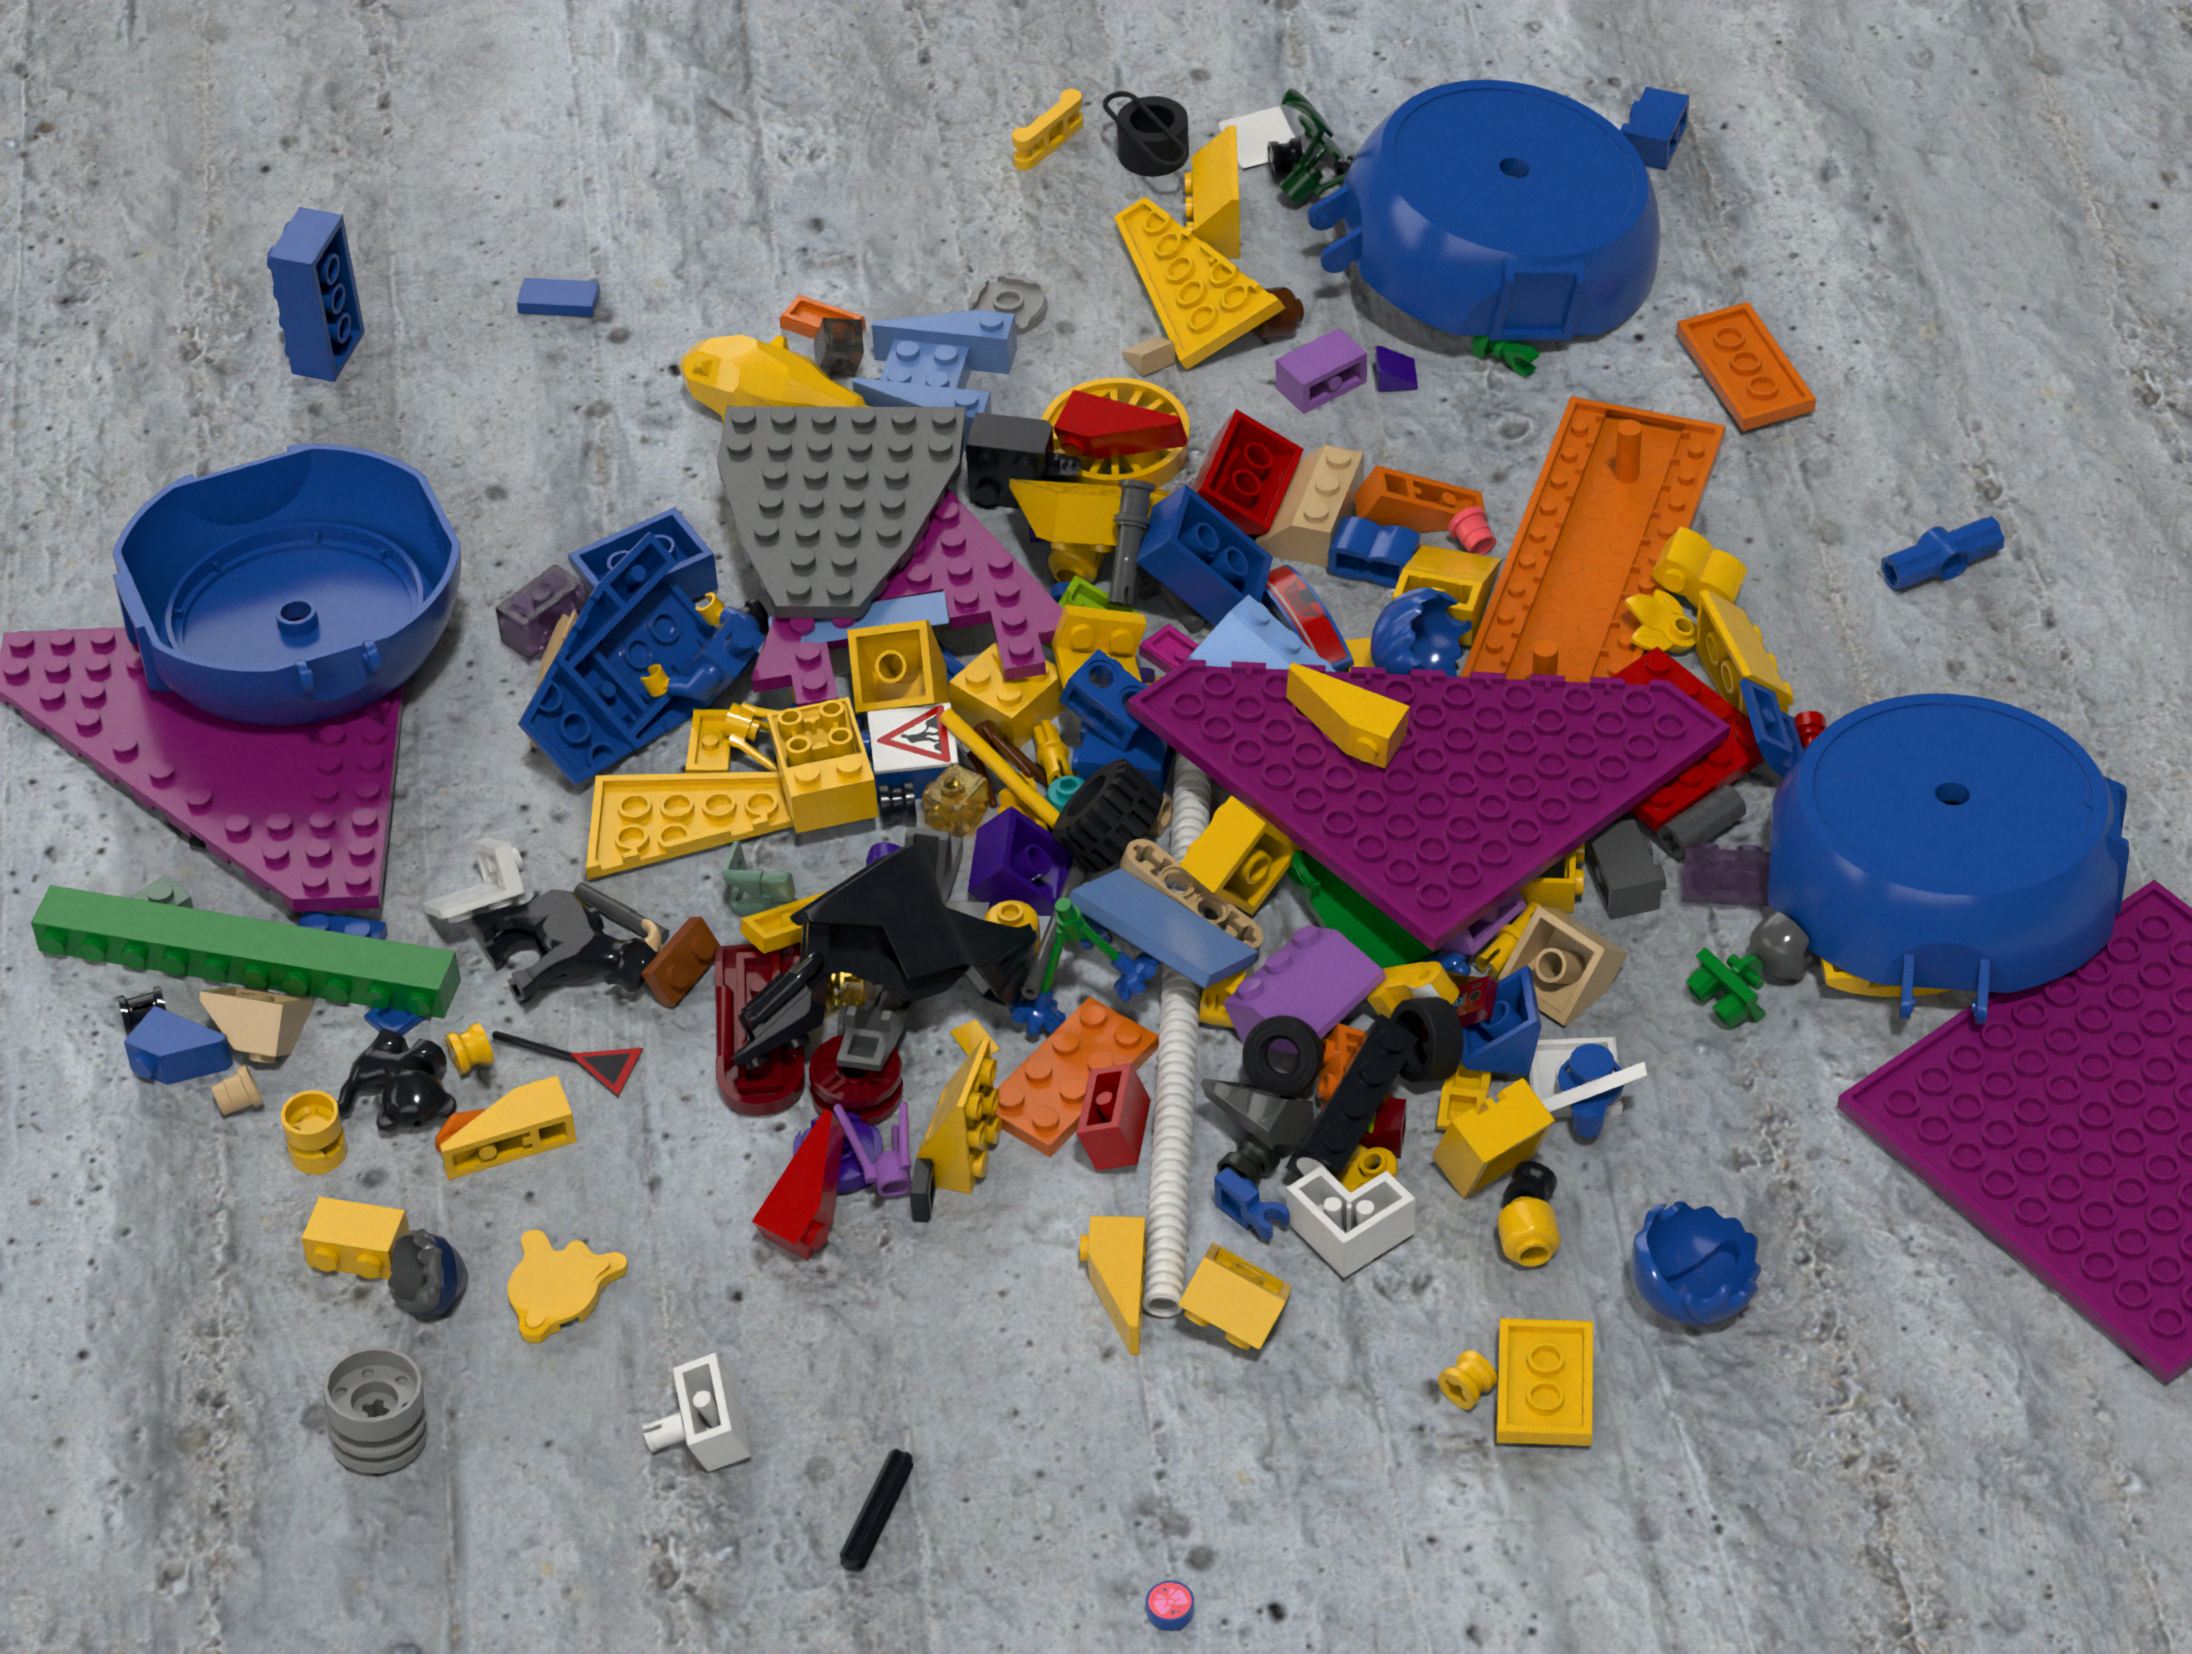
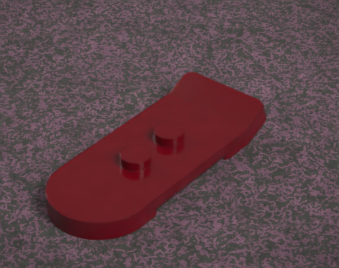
M800 942L765 954L754 944L727 945L717 947L715 950L717 1087L723 1101L740 1113L763 1116L780 1112L792 1105L800 1097L805 1087V1043L789 1051H786L784 1044L770 1050L768 1054L771 1059L750 1070H746L744 1063L739 1066H732L729 1060L749 1040L747 1032L743 1029L738 1019V1015L742 1013L741 1009L779 973L784 974L800 960Z

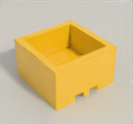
M1524 1078L1501 1090L1496 1096L1499 1102L1495 1103L1492 1097L1482 1103L1478 1111L1471 1108L1453 1119L1434 1151L1432 1158L1463 1200L1513 1170L1518 1163L1534 1157L1554 1124L1555 1119Z

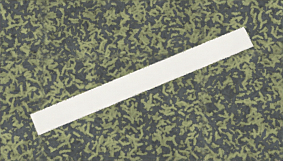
M1645 1061L1540 1101L1549 1112L1648 1076Z

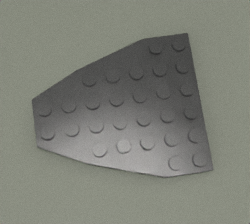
M726 407L717 461L719 475L726 490L729 507L732 509L745 558L750 568H754L760 586L764 594L770 597L771 606L778 618H861L870 608L871 601L879 596L888 586L887 577L896 567L902 569L910 560L930 526V515L935 507L941 508L944 503L946 488L950 482L956 483L960 476L967 422L966 407Z

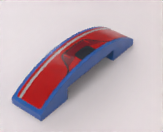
M1283 565L1269 571L1262 597L1264 606L1266 608L1272 607L1285 627L1296 633L1301 641L1319 657L1329 662L1336 672L1354 666L1352 655L1339 629L1323 602L1306 579L1289 565Z

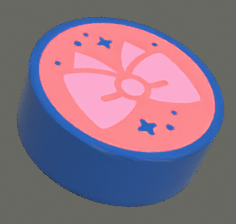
M1171 1580L1160 1582L1154 1585L1146 1596L1147 1617L1157 1628L1169 1631L1178 1630L1189 1624L1194 1616V1595L1190 1588L1181 1582Z

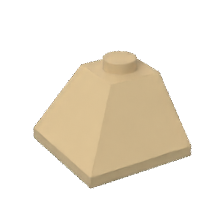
M234 986L200 991L199 996L200 1002L221 1032L227 1036V1040L233 1049L249 1052V1060L264 1063H275L276 1057L292 1053L313 1006L312 999Z

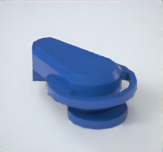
M1593 1043L1581 1045L1571 1053L1570 1059L1560 1067L1557 1076L1559 1092L1562 1093L1612 1074L1613 1070L1617 1072L1622 1069L1614 1061L1613 1054L1604 1046ZM1624 1085L1570 1104L1573 1127L1579 1136L1591 1138L1600 1133L1608 1106L1621 1096Z

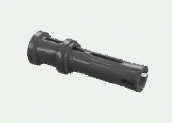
M1133 479L1119 480L1118 487L1122 491L1119 513L1114 514L1113 519L1115 526L1119 528L1110 593L1107 600L1109 604L1115 605L1117 603V606L1125 607L1134 606L1138 563L1136 561L1141 547L1143 530H1147L1151 522L1147 514L1150 493L1155 492L1156 485L1153 483Z

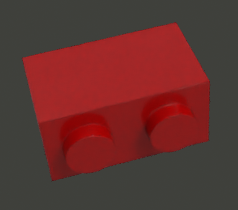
M1132 1063L1090 1070L1076 1134L1096 1171L1138 1164L1151 1099Z

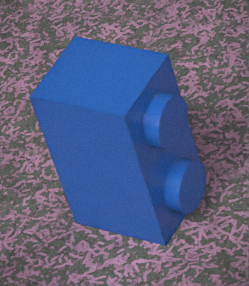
M1646 87L1640 100H1634L1630 110L1629 123H1623L1620 131L1632 143L1646 167L1667 170L1688 125L1689 95Z

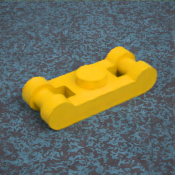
M1076 89L1064 90L1060 94V101L1043 115H1040L1028 127H1020L1012 132V145L1016 148L1013 153L1015 168L1019 170L1032 169L1083 128V114L1079 111L1083 104L1080 91Z

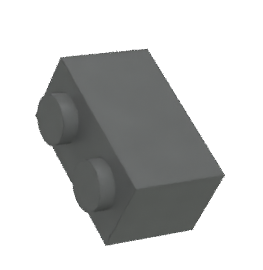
M1635 819L1609 824L1585 842L1584 860L1610 920L1660 909L1661 891L1666 890L1664 870L1661 865L1655 866L1652 859L1651 841L1647 834H1641Z

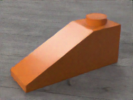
M1378 465L1374 467L1354 494L1357 517L1371 520L1380 526H1403L1417 533L1446 531L1451 519L1460 511L1469 507L1478 506L1485 512L1482 492Z

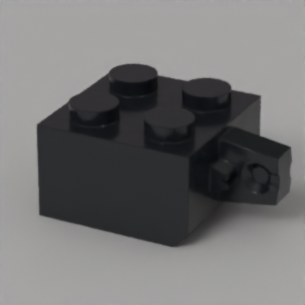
M976 412L965 444L970 503L1021 509L1009 487L1010 479L1080 482L1082 459L1054 453L1053 426L1047 420Z

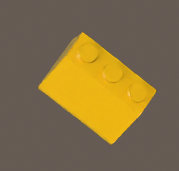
M1228 126L1192 156V172H1185V195H1193V197H1185L1186 220H1194L1186 222V228L1195 237L1207 243L1226 259L1241 258L1236 126Z
M1708 590L1699 591L1695 651L1717 693L1749 718L1739 684L1745 677L1774 691L1780 711L1788 714L1789 706L1793 705L1792 690L1787 681L1781 680L1774 655L1766 652L1759 627L1751 624L1743 609Z

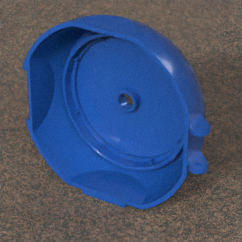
M1467 80L1436 86L1413 96L1394 109L1372 131L1356 153L1344 178L1342 187L1314 204L1307 213L1309 224L1315 230H1328L1337 224L1339 219H1343L1347 235L1327 246L1320 254L1321 266L1325 271L1339 273L1347 269L1351 262H1356L1358 273L1378 294L1408 315L1454 335H1487L1489 341L1571 340L1572 335L1603 334L1622 324L1644 303L1655 280L1659 260L1661 232L1658 204L1650 176L1632 143L1610 121L1586 105L1551 90L1511 81Z
M294 444L286 447L287 452L197 478L194 477L193 473L185 475L159 491L130 519L122 530L112 552L117 574H113L126 635L132 644L139 645L149 688L155 691L175 692L197 708L224 719L246 724L285 726L319 722L346 715L377 702L406 683L427 661L439 643L453 612L461 575L460 542L423 473L400 460L367 449L334 444ZM300 617L304 618V619L298 620V621H290V620H292V619H294V618H300Z
M1937 693L1908 695L1878 701L1844 715L1823 730L1792 763L1776 790L1772 800L1770 817L1767 900L1773 911L1783 913L1803 930L1809 939L1807 948L1832 965L1867 981L1880 985L1901 986L1900 1019L1910 1020L1913 1008H1915L1916 997L1912 996L1913 987L1976 991V1000H1972L1971 1012H1974L1975 1024L1985 1025L1988 992H2017L2060 978L2094 957L2112 938L2115 914L2121 913L2129 858V842L2121 837L2127 802V788L2125 785L2105 777L2086 750L2062 729L2029 711L2013 705L1976 696ZM1952 801L1960 805H1948L1943 802Z

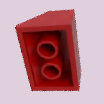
M1235 409L1215 435L1192 490L1246 535L1266 534L1272 525L1304 449Z

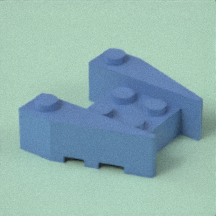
M970 310L873 321L875 360L886 362L880 380L853 377V391L862 395L866 405L871 407H966L967 422L963 451H966L965 444L976 412L992 414L990 392L965 389L971 370L1010 374L1017 351L1015 314Z

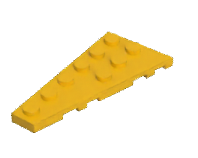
M1146 196L1113 216L1167 335L1175 344V352L1178 359L1186 370L1285 309V306L1276 296L1265 291L1254 279L1243 274L1237 266L1207 243L1195 237L1185 226L1182 227L1167 212Z
M780 771L595 775L586 862L588 880L731 843L734 840L739 841L792 827L793 822L788 809Z

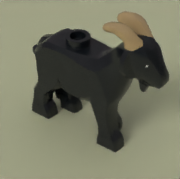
M551 889L543 895L536 894L529 902L519 906L502 907L471 917L472 924L479 930L485 943L490 940L493 941V944L486 947L484 951L487 959L496 971L506 964L512 953L521 949L538 948L543 956L533 966L511 973L512 978L508 980L510 991L520 1005L530 1000L540 989L561 984L584 982L609 971L612 972L605 977L607 985L620 984L628 992H635L646 982L641 973L663 948L660 928L651 920L643 919L641 921L642 928L648 934V936L644 937V940L639 938L619 940L603 932L604 924L602 918L594 906L587 909L576 893L559 889ZM503 931L501 934L495 937L498 932Z

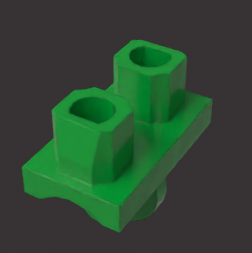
M1706 947L1695 955L1700 966L1690 975L1685 983L1689 991L1701 1003H1705L1718 990L1725 994L1712 1008L1716 1016L1729 1029H1732L1748 1016L1757 1023L1766 1015L1765 1011L1757 1005V994L1748 987L1752 986L1755 990H1759L1765 983L1759 976L1763 968V962L1757 956L1749 954L1740 959L1736 954L1730 955L1726 961V964L1732 968L1730 970Z

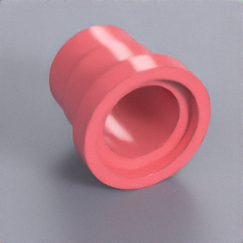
M1481 507L1466 508L1456 514L1449 522V533L1455 540L1461 542L1468 553L1485 555L1496 544V538L1486 523L1487 515Z

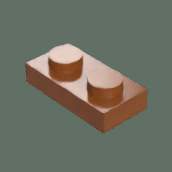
M701 916L689 917L643 970L641 975L663 1007L675 1006L713 962L715 950L717 947H721V945Z

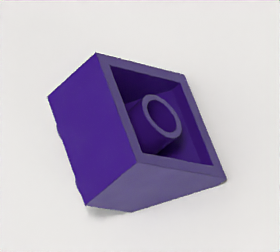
M1010 806L977 829L968 893L981 902H989L990 908L999 902L1015 900L1029 904L1038 916H1051L1072 865L1073 856L1054 840L1050 832Z

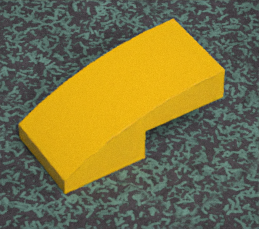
M1461 1059L1457 1071L1449 1079H1446L1442 1086L1437 1120L1438 1130H1447L1453 1119L1471 1108H1474L1476 1111L1480 1109L1482 1103L1489 1098L1492 1072L1467 1070L1462 1065Z

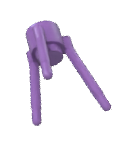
M902 1101L899 1105V1126L894 1125L891 1129L892 1150L877 1155L874 1164L871 1163L841 1104H835L834 1111L845 1129L844 1132L863 1168L865 1182L876 1183L877 1192L883 1197H897L909 1192L912 1184L909 1169L912 1168L909 1155L908 1103Z

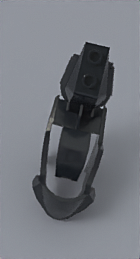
M921 841L911 846H904L872 862L789 916L793 923L802 926L800 960L784 974L779 973L741 1009L742 1013L738 1015V1019L743 1029L747 1032L749 1040L729 1060L732 1066H739L744 1063L746 1070H750L769 1061L771 1058L768 1051L784 1044L786 1051H789L810 1041L808 1032L823 1024L825 1018L827 976L839 972L853 974L872 983V986L904 1001H917L946 992L965 974L983 999L1014 1009L1022 995L1021 990L1030 972L1038 938L1037 933L1033 930L1030 923L1020 927L1007 926L982 920L946 907L942 903L927 844Z

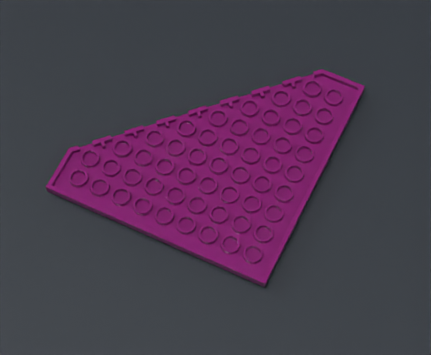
M301 618V619H292V620H290V621H298V620H302V619H304V618ZM125 627L4 633L0 652V702L6 706L12 704L21 711L22 717L42 732L47 729L57 737L60 745L77 757L83 755L93 762L95 770L115 784L118 782L124 784L130 789L133 797L151 810L159 809L168 816V821L189 837H192V834L205 842L207 850L228 865L232 862L244 870L245 877L266 892L272 890L282 897L283 904L294 912L381 908L405 683L377 702L340 717L307 724L285 726L246 724L212 715L184 700L175 692L150 689L146 681L139 645L132 644L129 641Z
M1189 659L1130 698L1127 703V712L1236 798L1253 808L1287 835L1291 841L1433 952L1729 737L1731 727L1668 680L1650 679L1649 685L1625 684V678L1590 677V683L1565 682V676L1538 674H1531L1530 680L1505 679V673L1471 672L1470 677L1445 676V670L1411 669L1410 675L1386 674V668L1351 666V672L1326 671V665L1299 664L1410 706L1406 737L1384 769L1345 754L1286 698L1288 670L1266 669V663L1231 661V667L1206 666V660Z
M2153 880L2122 901L2121 913L2115 914L2112 938L2090 960L2064 976L2036 987L2011 993L1989 992L1985 1025L1975 1024L1974 1012H1971L1970 1005L1839 1095L1837 1108L2168 1384L2192 1366V908L2156 880Z

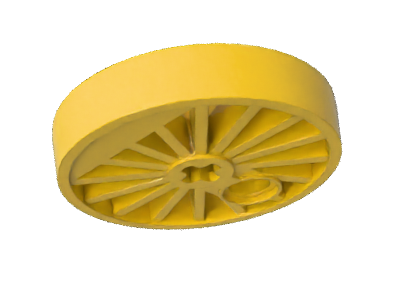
M1123 377L1102 378L1084 382L1060 394L1049 404L1043 413L1041 420H1047L1054 427L1072 391L1077 390L1180 417L1188 438L1184 447L1104 459H1093L1086 456L1076 457L1082 459V476L1079 483L1118 485L1120 479H1133L1150 482L1156 485L1155 488H1160L1178 474L1187 459L1190 436L1187 412L1173 394L1150 382ZM1053 428L1054 453L1071 456L1061 449ZM1111 461V474H1103ZM1119 466L1126 469L1128 473L1119 474Z

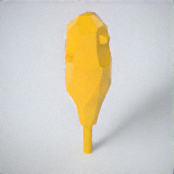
M743 334L702 340L692 346L681 357L679 364L685 386L692 397L722 415L723 424L726 407H871L866 405L862 395L831 380L811 358L790 351L787 338L777 335L769 344Z

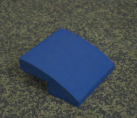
M1744 677L1739 684L1758 748L1768 765L1784 778L1792 763L1803 751L1798 730L1795 727L1794 717L1780 711L1774 691Z

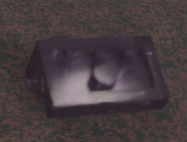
M1696 843L1693 845V848L1685 847L1682 902L1769 907L1767 897L1770 852H1764L1762 847L1756 845H1741L1737 847V850L1719 849V845L1713 843Z

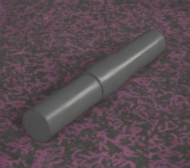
M580 882L575 887L573 893H576L582 902L591 907L594 906L598 911L623 926L629 927L645 937L648 936L641 926V921L648 918L583 882ZM655 923L660 928L661 944L663 945L669 937V930Z

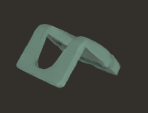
M733 841L722 870L725 881L734 886L730 897L734 913L747 917L798 900L794 897L796 890L791 873L786 871H771L770 873L763 872V870H747L741 842ZM744 892L750 895L746 899H742Z

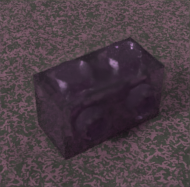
M556 564L549 567L495 607L501 642L528 661L543 650H546L562 614L570 617L572 612H576L579 616L584 607L586 598L583 582Z

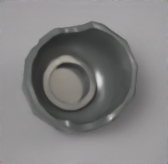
M1771 911L1751 933L1749 947L1751 954H1754L1763 962L1762 970L1771 976L1784 980L1799 978L1807 971L1813 960L1812 956L1804 957V952L1809 944L1807 935L1794 921L1783 913Z

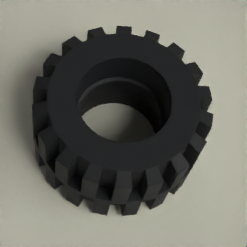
M1125 758L1117 759L1097 770L1076 790L1060 812L1052 837L1090 872L1098 873L1121 860L1126 847L1131 841L1144 837L1159 814L1164 799L1163 793Z

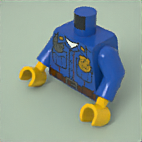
M713 592L706 593L705 597L710 603L703 608L696 606L695 609L710 626L719 624L680 675H672L668 678L660 664H653L648 667L651 676L641 677L640 680L652 697L661 696L668 691L671 695L697 699L704 706L708 707L735 680L765 641L764 635L760 633V625L757 619L734 607H725Z

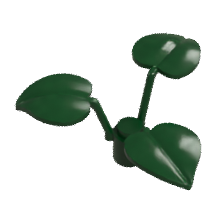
M1290 88L1283 96L1282 105L1293 107L1308 117L1306 118L1300 114L1298 121L1305 128V136H1311L1313 139L1298 164L1279 183V186L1300 206L1313 192L1320 196L1325 190L1343 183L1347 173L1326 183H1320L1324 175L1315 165L1324 154L1329 151L1336 160L1342 158L1344 161L1345 156L1335 142L1330 139L1334 132L1307 98L1297 90ZM1318 143H1320L1319 151L1309 161V158L1315 150L1316 146L1318 145Z

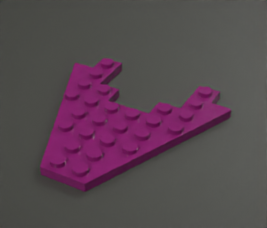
M946 488L944 492L945 501L941 508L935 507L930 515V526L910 560L902 569L896 567L887 577L888 586L871 602L944 591L951 629L992 623L1005 681L1046 674V664L1041 644L1052 642L1063 608L962 502ZM775 614L751 676L754 693L793 686L797 707L838 699L829 650L849 647L848 639L823 643H801L802 636H807L814 631V618H778ZM831 618V622L836 628L845 629L854 625L856 618Z

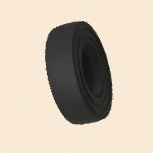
M1280 1015L1263 1020L1251 1030L1243 1046L1242 1059L1247 1076L1258 1089L1285 1097L1298 1094L1315 1082L1323 1066L1324 1052L1318 1034L1308 1023L1293 1016ZM1276 1039L1289 1040L1297 1048L1299 1055L1298 1063L1290 1073L1276 1071L1268 1061L1267 1053L1269 1046Z

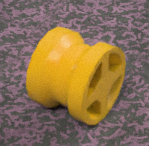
M479 1022L469 1025L468 1030L463 1033L451 1032L445 1035L450 1058L459 1075L469 1073L471 1067L477 1064L487 1066L494 1063L491 1045Z
M1468 1349L1457 1357L1454 1367L1445 1368L1438 1376V1384L1444 1395L1454 1405L1466 1410L1472 1409L1478 1403L1480 1394L1482 1392H1489L1498 1382L1497 1374L1489 1361L1481 1354Z

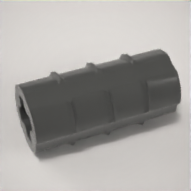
M1725 784L1658 828L1659 842L1667 854L1672 858L1680 859L1692 850L1694 851L1695 848L1701 847V844L1715 837L1716 834L1732 826L1734 822L1742 818L1746 814L1745 802L1737 790Z

